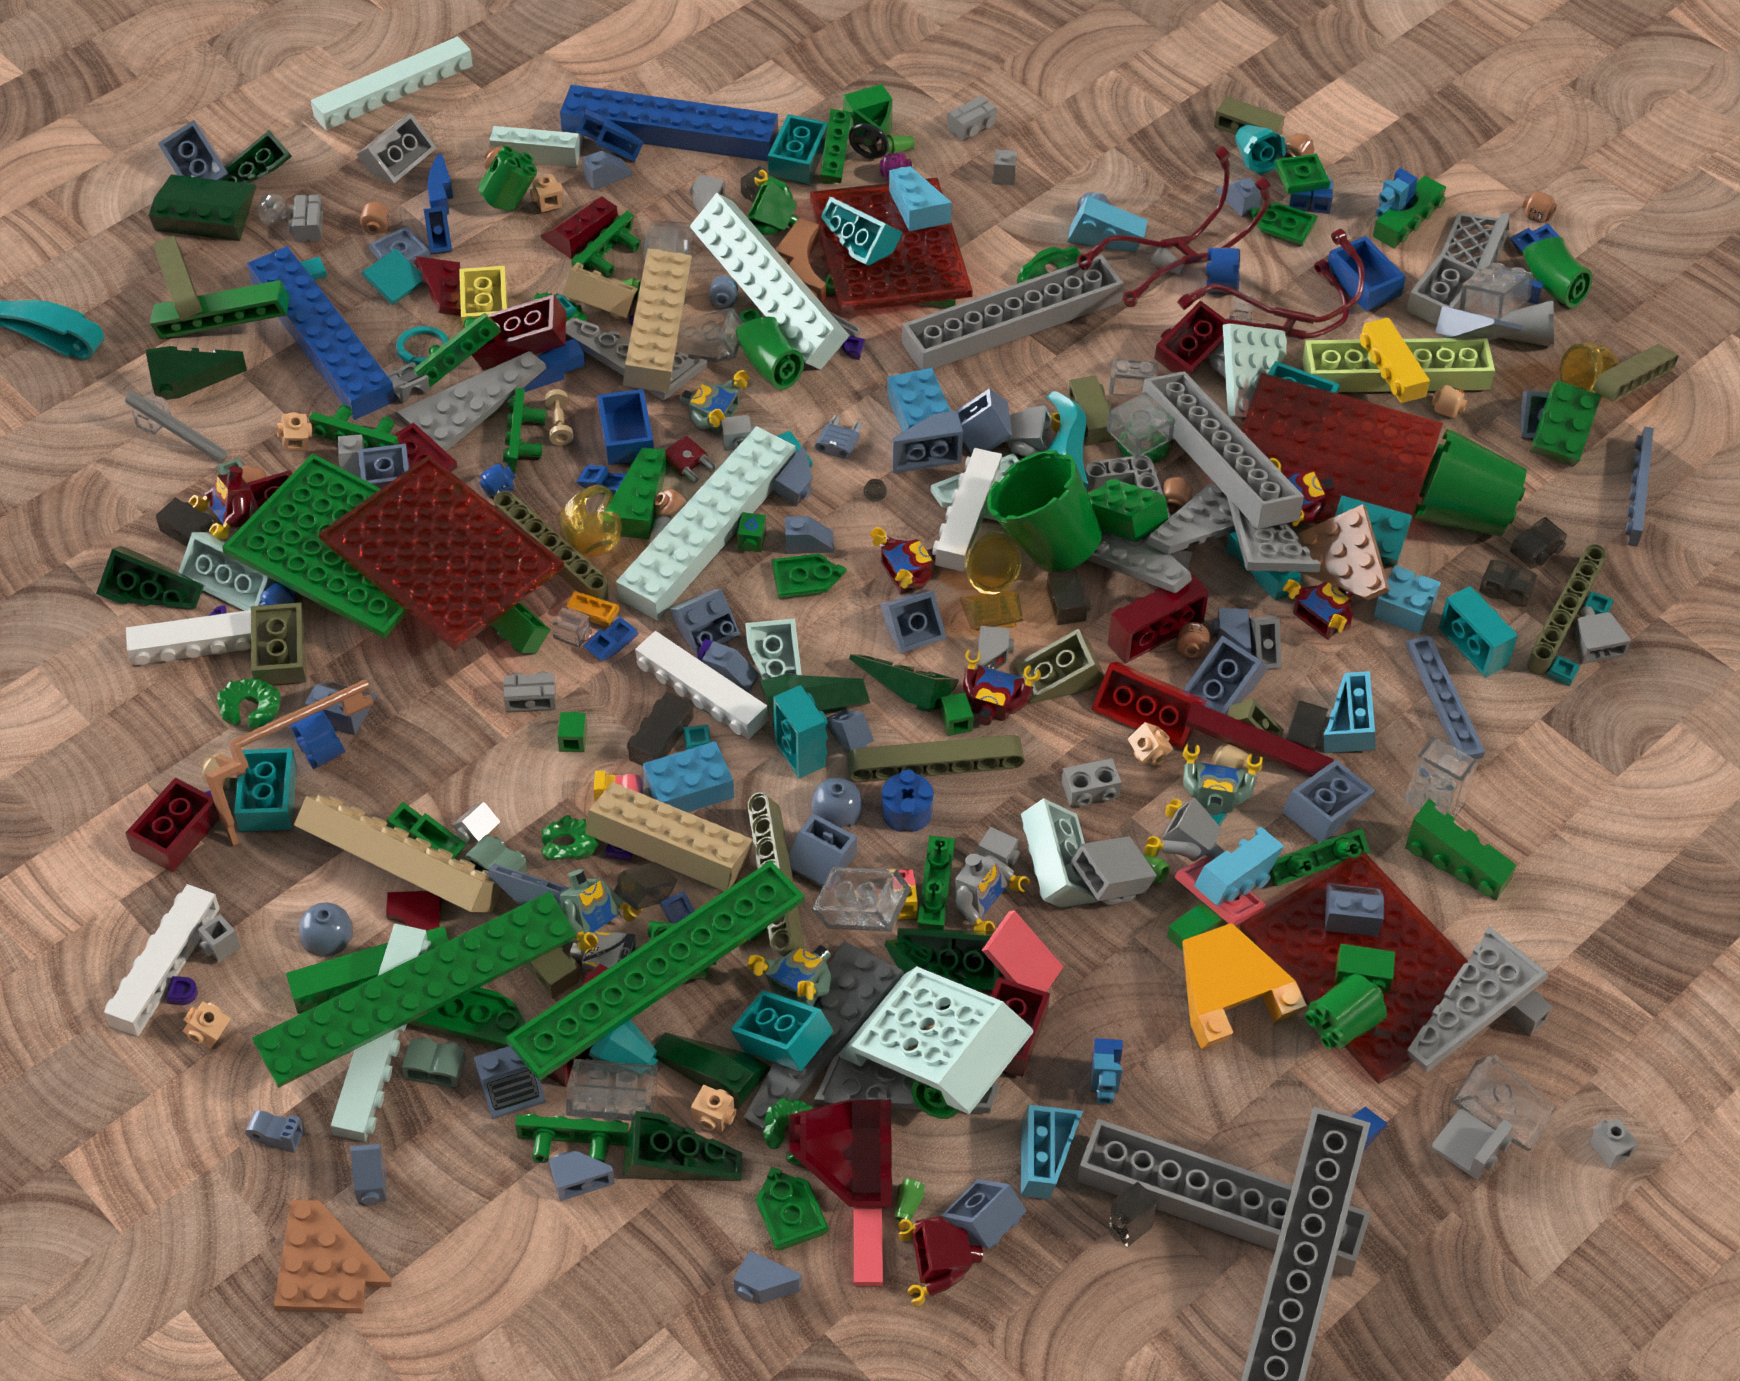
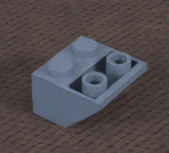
M990 388L956 410L963 429V441L971 453H973L974 448L990 451L1012 437L1008 401Z
M711 589L670 608L678 631L696 655H698L705 639L722 644L740 635L722 589Z
M813 813L799 830L789 853L791 871L829 891L857 855V836Z

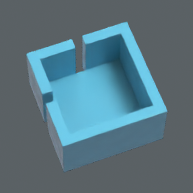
M1395 565L1387 580L1390 591L1378 597L1374 617L1420 634L1437 600L1441 582L1421 574L1419 578L1415 577V572Z

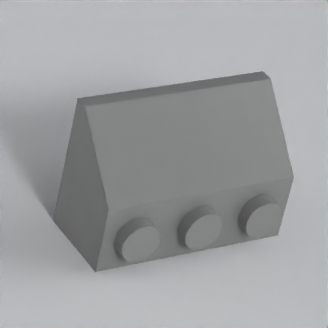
M409 113L396 121L356 155L370 173L394 184L437 147L414 116Z

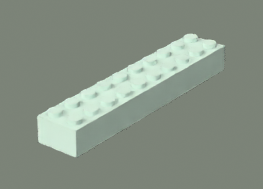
M716 193L690 225V228L766 317L772 316L777 319L785 338L803 355L804 362L821 370L850 335L732 200Z
M756 426L616 581L618 600L658 621L738 531L742 512L754 513L774 490L775 479L796 454L795 445Z

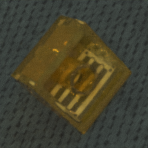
M1004 588L960 598L970 628L978 631L979 634L980 626L1013 628L1017 626L1016 622L1023 621L1020 598L1017 591Z

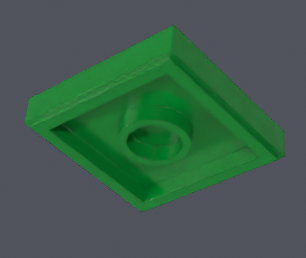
M1317 153L1275 159V167L1287 194L1329 188L1330 181Z

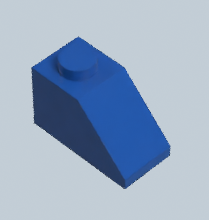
M446 206L423 209L430 254L452 251Z

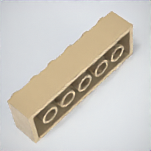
M614 782L610 784L589 809L585 833L722 891H726L732 886L749 863L753 839L740 833L731 831L716 823L704 820Z

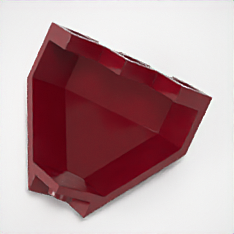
M891 1099L845 1100L789 1115V1152L849 1207H892Z

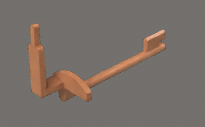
M362 680L229 741L233 759L221 754L215 756L216 763L220 768L205 774L231 846L239 844L222 786L225 778H238L246 773L248 764L241 747L339 702L342 704L346 717L372 706V696L362 695L363 691L369 689V684L366 680Z

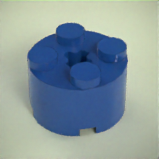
M1208 248V261L1211 262L1206 263V276L1210 278L1207 279V285L1215 283L1239 291L1240 248ZM1216 289L1208 291V293H1226Z
M323 710L289 725L299 748L306 754V758L313 770L345 753L339 737L336 736L334 728Z
M907 769L903 770L900 774L892 776L885 782L882 788L881 811L884 822L890 828L903 832V830L915 832L928 825L932 817L934 790L929 781L921 775L915 774L912 770Z

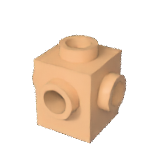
M553 174L535 178L532 182L533 189H530L532 201L537 202L541 212L561 208V195H563L561 183L556 182Z
M296 412L282 414L281 423H277V437H282L283 450H307L308 438L312 436L311 423H307L306 414Z
M1146 722L1128 738V741L1135 750V757L1141 763L1156 766L1162 763L1173 750L1168 742L1169 736L1158 726Z
M202 1001L197 1009L192 1006L183 1021L187 1022V1025L182 1032L186 1033L191 1041L197 1044L202 1043L211 1049L231 1018L223 1014L218 1006Z
M706 1085L702 1086L691 1106L692 1121L699 1123L701 1127L709 1131L715 1130L722 1133L727 1124H732L736 1115L734 1097L722 1089L715 1090Z

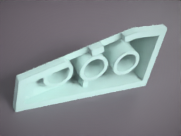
M795 618L745 623L748 649L762 679L783 674L802 675Z

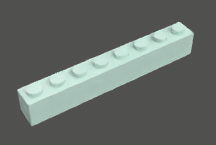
M457 36L312 99L313 116L327 131L472 67L471 50Z
M394 923L378 976L429 951L431 941L427 940L426 930ZM407 1024L354 1050L331 1123L333 1135L366 1142L368 1133L373 1134L377 1118L374 1117L376 1107L381 1108L385 1092L382 1091L384 1082H389L392 1074L390 1062L392 1056H397L400 1048V1041L397 1039L400 1031H405Z

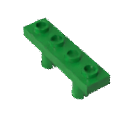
M830 108L820 180H823L825 183L841 184L852 112Z
M626 211L621 216H617L612 225L607 229H603L594 242L590 241L581 254L574 256L571 262L572 267L578 262L583 264L582 269L588 271L593 268L608 278L614 271V265L602 257L617 243L625 245L633 252H636L641 245V240L629 233L633 227L634 214Z
M483 313L477 319L474 317L466 318L464 321L465 328L442 347L433 345L429 348L430 356L414 368L415 373L420 378L426 375L429 377V387H432L501 332L499 326L486 313Z
M516 388L515 397H510L508 411H513V414H508L507 428H511V432L506 431L505 445H508L509 449H504L503 463H507L513 474H516L517 459L520 456L539 459L542 456L543 444L522 442V439H520L521 423L534 422L545 425L546 409H534L523 405L525 389Z
M344 404L339 406L333 417L312 412L309 417L312 434L321 438L324 437L338 442V436L362 435L365 449L399 444L398 436L389 434L394 428V421L389 417H382L375 430L347 422L352 415V409Z
M1357 828L1279 856L1270 871L1273 885L1280 886L1369 854L1370 851L1363 829Z
M929 835L917 929H944L955 838Z
M536 1114L517 1115L515 1123L518 1139L535 1140L532 1159L537 1163L548 1162L552 1141L591 1144L589 1157L605 1163L607 1146H625L630 1130L629 1123H624L620 1120L596 1121L592 1118L568 1119L564 1116H554L552 1118L540 1117Z

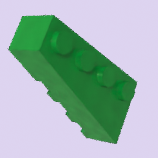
M641 448L602 515L604 535L640 539L650 538L657 515L654 511L655 497L662 492L667 470L666 451L664 449Z
M1428 799L1413 819L1405 849L1413 855L1430 862L1437 869L1444 870L1456 877L1460 882L1472 886L1483 895L1497 901L1512 880L1517 865L1490 844L1485 846L1481 844L1477 834L1470 829L1464 831L1454 823L1456 818L1448 812L1443 815L1434 808L1436 803Z

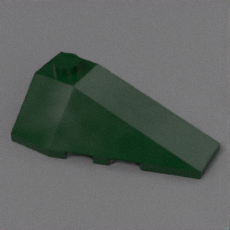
M268 130L225 166L228 175L221 180L250 183L275 171L290 159L292 155L272 132Z
M898 928L897 939H906L929 954L932 963L942 967L946 965L952 969L951 975L961 982L967 979L979 989L993 990L998 977H1004L982 951L994 932Z
M666 1032L654 1045V1048L657 1050L656 1059L701 1087L706 1085L715 1090L722 1089L734 1097V1107L737 1109L743 1105L771 1069L769 1065L749 1053Z
M635 1111L624 1150L623 1176L657 1180L741 1181L742 1152L713 1138L709 1140L695 1133V1130L688 1126L684 1128L672 1122L671 1118L663 1114Z

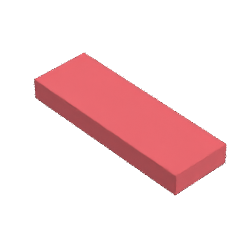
M853 1207L854 1286H883L882 1207Z

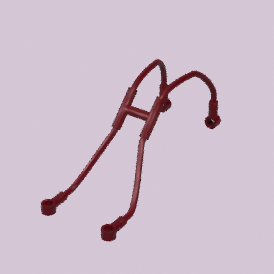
M1221 146L1214 152L1220 161L1221 168L1224 169V183L1219 203L1206 221L1192 235L1162 239L1161 241L1124 235L1109 236L1093 247L1087 254H1081L1077 258L1079 268L1088 270L1092 265L1091 261L1112 241H1127L1162 248L1176 247L1186 256L1182 257V259L1158 270L1146 281L1139 284L1136 289L1128 291L1123 295L1125 305L1127 307H1134L1138 302V298L1149 288V285L1162 274L1182 264L1188 265L1208 261V252L1198 254L1186 244L1197 238L1208 227L1225 203L1230 178V164L1228 160L1230 153L1228 150ZM1261 177L1255 183V186L1260 191L1261 198L1264 200L1260 212L1244 231L1221 248H1230L1252 231L1266 213L1270 203L1269 188L1271 185L1264 177Z
M1343 229L1334 231L1331 234L1332 241L1337 245L1340 244L1346 253L1352 256L1357 263L1359 283L1356 295L1348 302L1347 295L1338 283L1339 280L1330 271L1328 262L1324 259L1314 264L1316 273L1323 275L1331 286L1338 290L1343 302L1342 307L1321 317L1279 307L1271 308L1239 291L1215 283L1209 284L1204 288L1200 287L1190 294L1183 295L1177 303L1185 310L1193 302L1205 296L1208 291L1212 289L1220 290L1238 297L1274 316L1287 318L1283 326L1226 319L1230 323L1285 331V336L1302 340L1305 338H1316L1335 330L1347 321L1349 308L1359 301L1363 292L1364 266L1361 258L1356 253V249L1347 240L1345 231ZM1343 313L1339 321L1316 332L1306 333V331L1293 328L1296 321L1314 324V322L1319 323L1330 320ZM1171 328L1165 330L1160 337L1163 339L1170 332Z

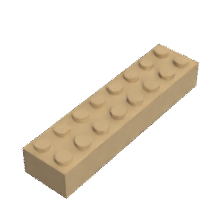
M647 249L625 363L623 386L669 393L692 255L659 249Z
M318 794L317 797L306 796L294 823L295 826L470 912H493L502 888L487 875L488 871L483 870L481 872L475 870V864L469 861L452 859V853L440 848L438 851L430 848V842L420 838L412 839L408 837L409 832L397 827L394 829L387 827V822L380 818L364 816L366 813L364 810L351 806V808L344 806V801L337 797L329 796L328 798L321 794Z

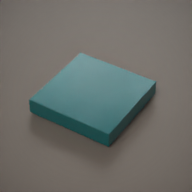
M394 249L362 271V276L392 306L424 284L421 278L422 273L397 249Z

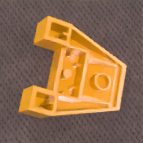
M1230 923L1183 940L1190 1025L1201 1050L1224 1042L1233 1034V1030L1224 1012L1227 1009L1263 997L1271 1018L1276 1023L1299 1014L1307 1006L1296 981L1234 924Z

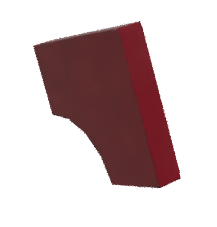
M429 891L387 892V920L399 921L406 926L426 931L440 927L441 897Z

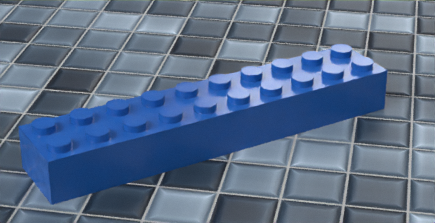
M570 85L560 111L562 132L577 133L578 125L587 108L626 129L642 140L643 144L768 161V154L778 135V114L580 85Z
M288 246L247 263L253 285L278 280L282 281L290 298L287 315L278 317V319L341 403L352 409L351 416L354 420L396 402L393 382Z

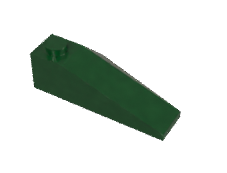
M175 346L146 350L156 402L184 397L247 371L243 351L215 349L212 352H200L199 348H191V351L177 350Z
M119 546L111 550L96 594L123 604L133 603L195 609L205 585L143 554Z
M850 654L849 657L852 662L906 702L915 704L917 710L930 712L931 709H940L941 697L950 695L959 679L931 671H916L915 673V667L898 664L892 666L893 662L863 654Z
M783 674L760 680L773 728V697L799 685L803 687L806 693L812 695L818 711H823L825 715L870 703L864 679Z
M906 939L886 940L884 944L896 966L902 969L904 974L917 966L983 993L969 980L965 979L961 982L952 976V969L946 965L942 967L932 963L929 954ZM950 1004L947 1006H941L939 1010H945L949 1008Z

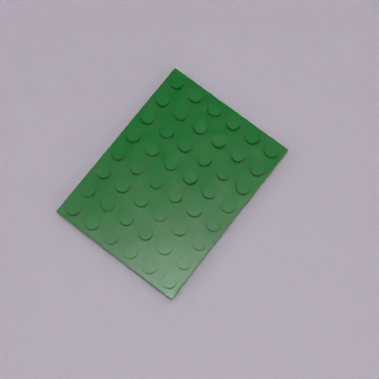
M312 453L222 546L224 554L385 639L472 541L470 534Z

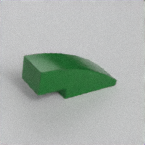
M402 802L386 820L387 827L403 829L409 832L408 837L412 839L420 838L431 843L430 848L437 851L440 848L452 853V859H455L467 845L428 814L424 813L422 816L405 802Z
M1203 902L1168 927L1167 938L1183 951V940L1225 926L1228 923Z

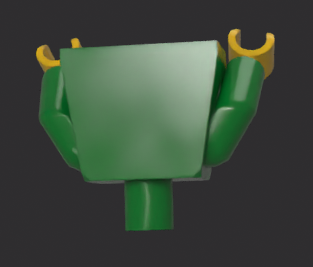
M760 170L759 175L764 177V179L760 180L755 177L756 185L761 188L747 218L759 229L762 235H775L777 232L784 231L787 226L792 228L799 219L798 216L793 214L797 203L793 200V195L786 183L774 177L768 178L766 171Z

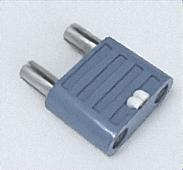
M834 415L830 423L826 424L815 448L819 452L848 459L860 437L859 431L862 423L855 421L852 429L838 426L840 417Z

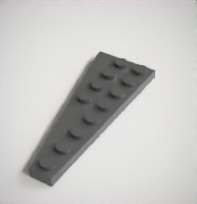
M844 941L828 967L831 974L829 993L826 996H820L813 1006L821 1009L832 1027L833 1033L801 1072L774 1062L744 1115L747 1124L763 1132L769 1106H774L782 1098H791L792 1101L797 1100L904 975L902 969Z

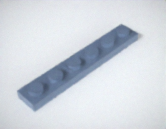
M1644 426L1642 435H1637L1634 448L1638 449V452L1634 454L1633 466H1636V469H1633L1631 483L1635 484L1631 486L1629 500H1633V502L1629 504L1627 517H1630L1631 520L1627 521L1625 535H1629L1628 545L1636 547L1643 532L1654 428Z
M1426 636L1407 640L1406 648L1459 762L1484 758L1485 750L1432 637Z

